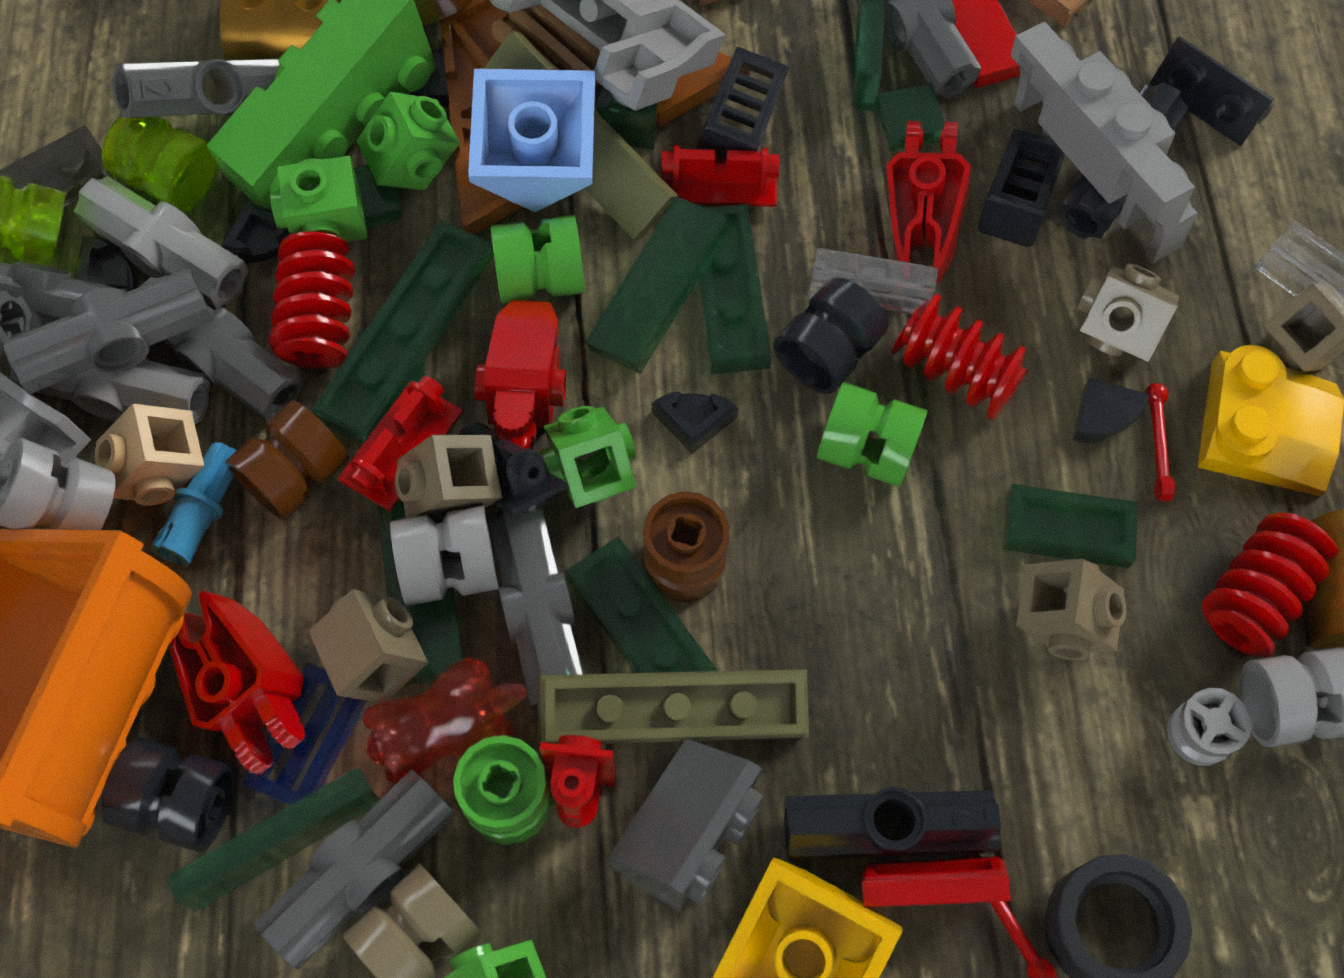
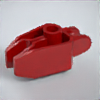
M908 121L905 152H899L886 163L894 257L903 282H909L912 254L915 249L923 246L925 226L926 246L934 251L933 283L941 282L953 260L970 194L971 165L960 154H956L958 122H944V128L941 130L940 137L942 153H920L923 147L921 121Z
M513 300L496 315L486 363L478 364L475 374V400L486 402L488 425H494V429H497L496 434H498L499 440L505 438L522 448L534 450L537 428H544L545 425L553 422L554 407H564L566 398L567 371L559 369L558 318L550 302Z
M203 590L198 594L203 617L184 612L182 627L177 636L170 642L171 656L192 726L223 732L231 749L236 753L235 757L238 758L239 763L244 766V769H248L250 773L253 772L256 775H261L274 763L272 750L268 748L269 744L261 728L266 725L271 737L277 743H280L282 747H287V749H293L306 737L304 734L306 731L303 729V724L300 723V718L292 704L301 696L305 676L261 619L235 600Z

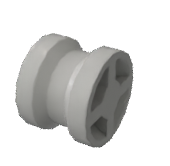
M1206 688L1196 692L1186 702L1176 708L1170 715L1167 724L1168 740L1173 750L1183 760L1199 766L1216 764L1224 760L1228 755L1240 750L1249 740L1252 730L1251 715L1245 704L1235 694L1221 688ZM1196 721H1201V726L1204 729L1201 735Z

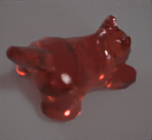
M474 658L453 662L435 679L425 693L408 698L381 701L365 709L362 720L366 728L373 730L367 740V755L375 763L387 767L385 770L386 779L396 785L411 770L421 775L432 765L450 755L462 757L469 747L485 738L502 735L512 737L514 727L511 721L505 718L504 713L514 709L524 700L527 694L525 686L522 684L503 683L493 687L489 680L490 669L484 662Z

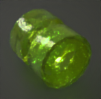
M120 115L111 125L104 139L101 153L102 165L107 174L140 191L145 190L149 197L159 202H167L181 212L192 210L204 200L216 180L219 168L206 146L209 142L182 128L173 129L170 122L160 116L122 118Z
M0 175V249L3 247L10 248L15 259L50 266L58 239L65 191L28 183L20 190L14 187L11 178Z

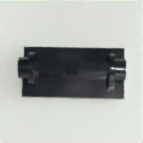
M1180 36L1177 37L1149 82L1151 86L1165 83L1180 91L1181 99L1189 107V112L1240 146L1244 144L1256 125H1260L1274 107L1272 104L1274 98L1269 96L1268 93L1260 90L1200 50L1199 47L1189 43Z
M479 422L471 423L463 427L458 435H491L502 496L501 499L493 504L509 514L515 516L519 513L537 510L545 504L546 499L568 488L566 481L546 471L543 459L538 452L529 448H522L505 438L499 440L498 434L492 432L487 425Z

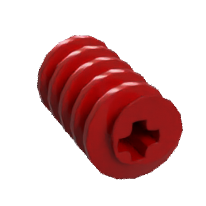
M298 232L288 235L280 242L277 253L279 263L275 273L277 284L273 293L275 306L271 314L273 328L269 335V344L272 351L282 361L302 368L323 370L338 368L345 365L348 361L349 354L346 348L341 345L347 343L350 338V331L344 323L348 322L352 316L350 305L346 302L350 301L353 296L354 289L348 281L352 280L355 274V267L353 262L345 257L350 249L346 240L322 232Z
M936 293L920 305L910 317L896 339L890 356L906 346L903 363L910 369L916 367L927 358L924 370V377L930 382L934 381L945 372H948L944 389L951 395L957 393L968 384L966 404L973 408L985 399L990 398L986 416L994 421L1011 400L1029 368L1026 370L1022 367L1026 348L1020 345L1007 356L1002 355L1001 349L1005 337L1003 333L999 332L983 343L980 341L984 322L977 319L965 330L959 328L963 309L956 306L944 317L938 315L942 296Z
M1276 512L1266 515L1257 525L1256 533H1253L1244 543L1243 551L1239 552L1230 562L1229 570L1225 571L1217 580L1216 589L1212 590L1203 599L1202 613L1206 622L1216 635L1242 654L1255 659L1272 657L1275 652V644L1272 640H1281L1286 637L1289 632V626L1286 621H1294L1302 614V604L1300 602H1308L1316 594V585L1314 583H1321L1328 577L1329 565L1325 559H1334L1339 553L1335 542L1323 529L1310 520L1294 513Z

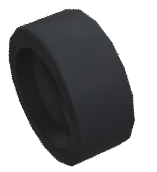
M1126 854L1097 856L1064 875L1049 896L1044 919L1049 949L1062 971L1070 978H1174L1188 957L1193 930L1187 902L1173 880L1151 862ZM1117 883L1132 888L1144 898L1154 914L1158 932L1156 947L1146 961L1134 968L1117 969L1101 964L1088 953L1078 936L1076 916L1079 903L1089 890L1100 884Z

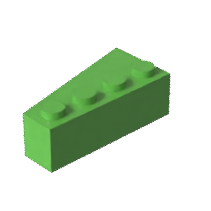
M329 0L316 15L323 24L300 50L291 44L277 61L279 66L274 82L267 90L255 87L206 145L225 177L257 206L272 211L270 193L280 191L277 167L298 164L306 159L323 160L344 156L347 149L359 138L389 92L409 95L421 89L427 83L431 73L437 69L414 0H342L340 3L335 0Z

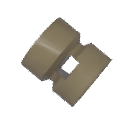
M419 863L390 890L391 905L387 909L372 907L343 934V938L376 978H435L434 963L439 958L451 960L459 955L482 932Z

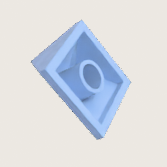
M474 69L468 170L469 182L533 212H537L591 185L593 181L595 71Z

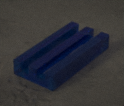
M307 662L302 671L305 677L301 696L292 703L299 718L318 683L327 687L304 727L306 737L294 747L276 782H273L268 777L284 747L277 743L269 732L266 740L269 744L268 748L272 750L274 763L261 775L248 771L242 783L248 789L265 794L271 799L282 804L285 803L306 815L309 814L367 702L366 700L345 698L297 792L291 790L340 698L336 694L326 670Z

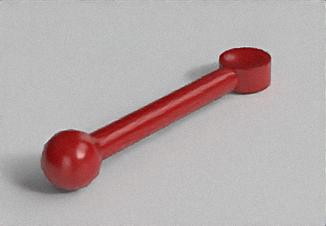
M1152 383L1146 387L1144 393L1150 394L1147 403L1151 405L1157 473L1154 494L1157 501L1171 502L1174 497L1175 483L1173 477H1170L1163 405L1168 400L1169 392L1163 384Z
M970 854L967 855L965 858H978L984 856L980 854ZM989 902L1027 962L1029 978H1058L1051 963L1039 957L1006 902Z

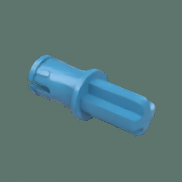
M213 443L203 458L204 467L193 476L188 487L176 489L175 496L173 497L176 503L164 526L161 527L155 540L150 545L153 553L178 566L179 564L183 567L190 565L206 530L210 527L213 520H219L223 515V509L219 503L234 477L225 465V461L236 451L235 449L223 443Z

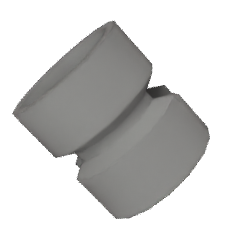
M21 437L16 438L7 446L0 457V526L9 529H33L38 527L39 529L101 530L113 501L115 475L109 469L78 458L70 459L62 464L60 455L56 450Z
M484 504L447 511L443 522L435 523L428 514L390 522L394 561L405 606L443 600L447 588L454 587L462 596L499 589ZM442 551H460V553L454 555L451 559L444 560Z
M1338 647L1304 652L1297 660L1292 656L1282 655L1253 659L1244 664L1240 674V699L1251 715V733L1261 745L1275 747L1303 743L1311 739L1312 735L1321 739L1344 737V648Z

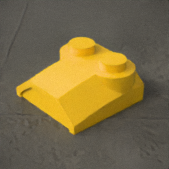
M1246 345L1235 349L1231 353L1220 350L1211 363L1197 468L1321 497L1327 490L1339 455L1344 398L1338 385L1325 379L1285 367L1281 359L1274 352L1261 346Z
M773 857L712 978H879L902 933V927L874 907H864L862 900L816 875Z

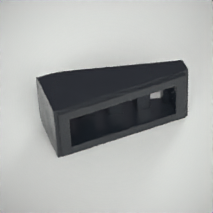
M737 46L703 126L697 148L715 150V155L725 159L727 150L757 152L790 67ZM741 67L773 79L771 85L740 73ZM736 83L766 95V98L761 100L733 87ZM730 100L760 112L759 116L757 117L727 105V102ZM723 116L751 127L753 131L749 133L720 121L721 117Z
M1013 129L984 204L978 224V230L981 233L1025 247H1031L1034 244L1066 155L1053 139ZM1016 156L1029 159L1035 162H1039L1045 165H1049V167L1047 168L1041 165L1017 159Z

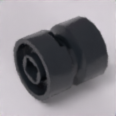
M832 277L813 295L805 313L796 315L774 339L773 347L779 361L795 379L814 391L831 394L854 371L858 362L857 358H861L865 353L871 351L885 335L889 323L886 313L879 302L868 291L845 278Z
M143 737L133 739L122 750L108 776L102 796L101 814L103 822L143 836L153 833L157 829L161 841L202 853L215 841L225 823L235 793L236 771L231 764L199 754L190 755L182 761L181 751L176 747Z

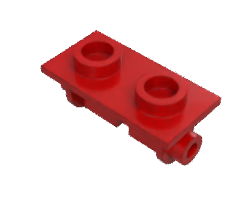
M674 145V151H662L661 179L678 195L672 204L777 207V178L779 177L780 155L768 154V148H762L761 151L757 152L727 150L725 159L715 155V150L680 149V145Z
M423 376L419 382L410 381L337 478L338 481L391 512L400 500L395 488L396 460L432 435H448L464 413L463 410L440 397L444 389L434 379Z
M580 735L560 736L558 744L541 742L540 753L548 780H551V793L557 802L556 809L559 819L571 828L588 826L597 815L601 786L615 788L616 777L613 751L601 749V742L597 739Z

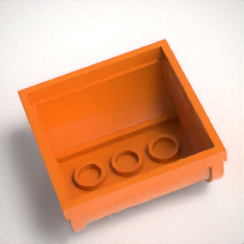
M0 529V829L78 848L82 837L85 836L94 822L96 803L115 761L126 747V737L140 706L147 701L154 689L155 673L169 643L177 636L182 627L184 612L192 596L190 587L167 566L141 551L144 545L142 542L121 530Z

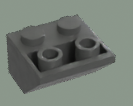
M686 738L609 855L610 868L679 914L689 898L701 905L722 871L721 866L726 858L719 853L726 839L738 845L759 811L758 806L764 795L756 791L755 788L762 768L750 760Z

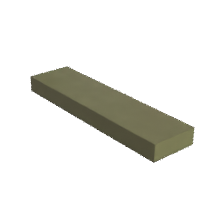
M512 31L483 68L556 70L521 32ZM594 109L593 181L591 185L584 189L633 240L642 239L678 195Z
M807 670L537 676L538 745L541 742L558 744L559 737L563 735L591 737L599 740L601 744L684 741L686 738L693 741L809 737Z

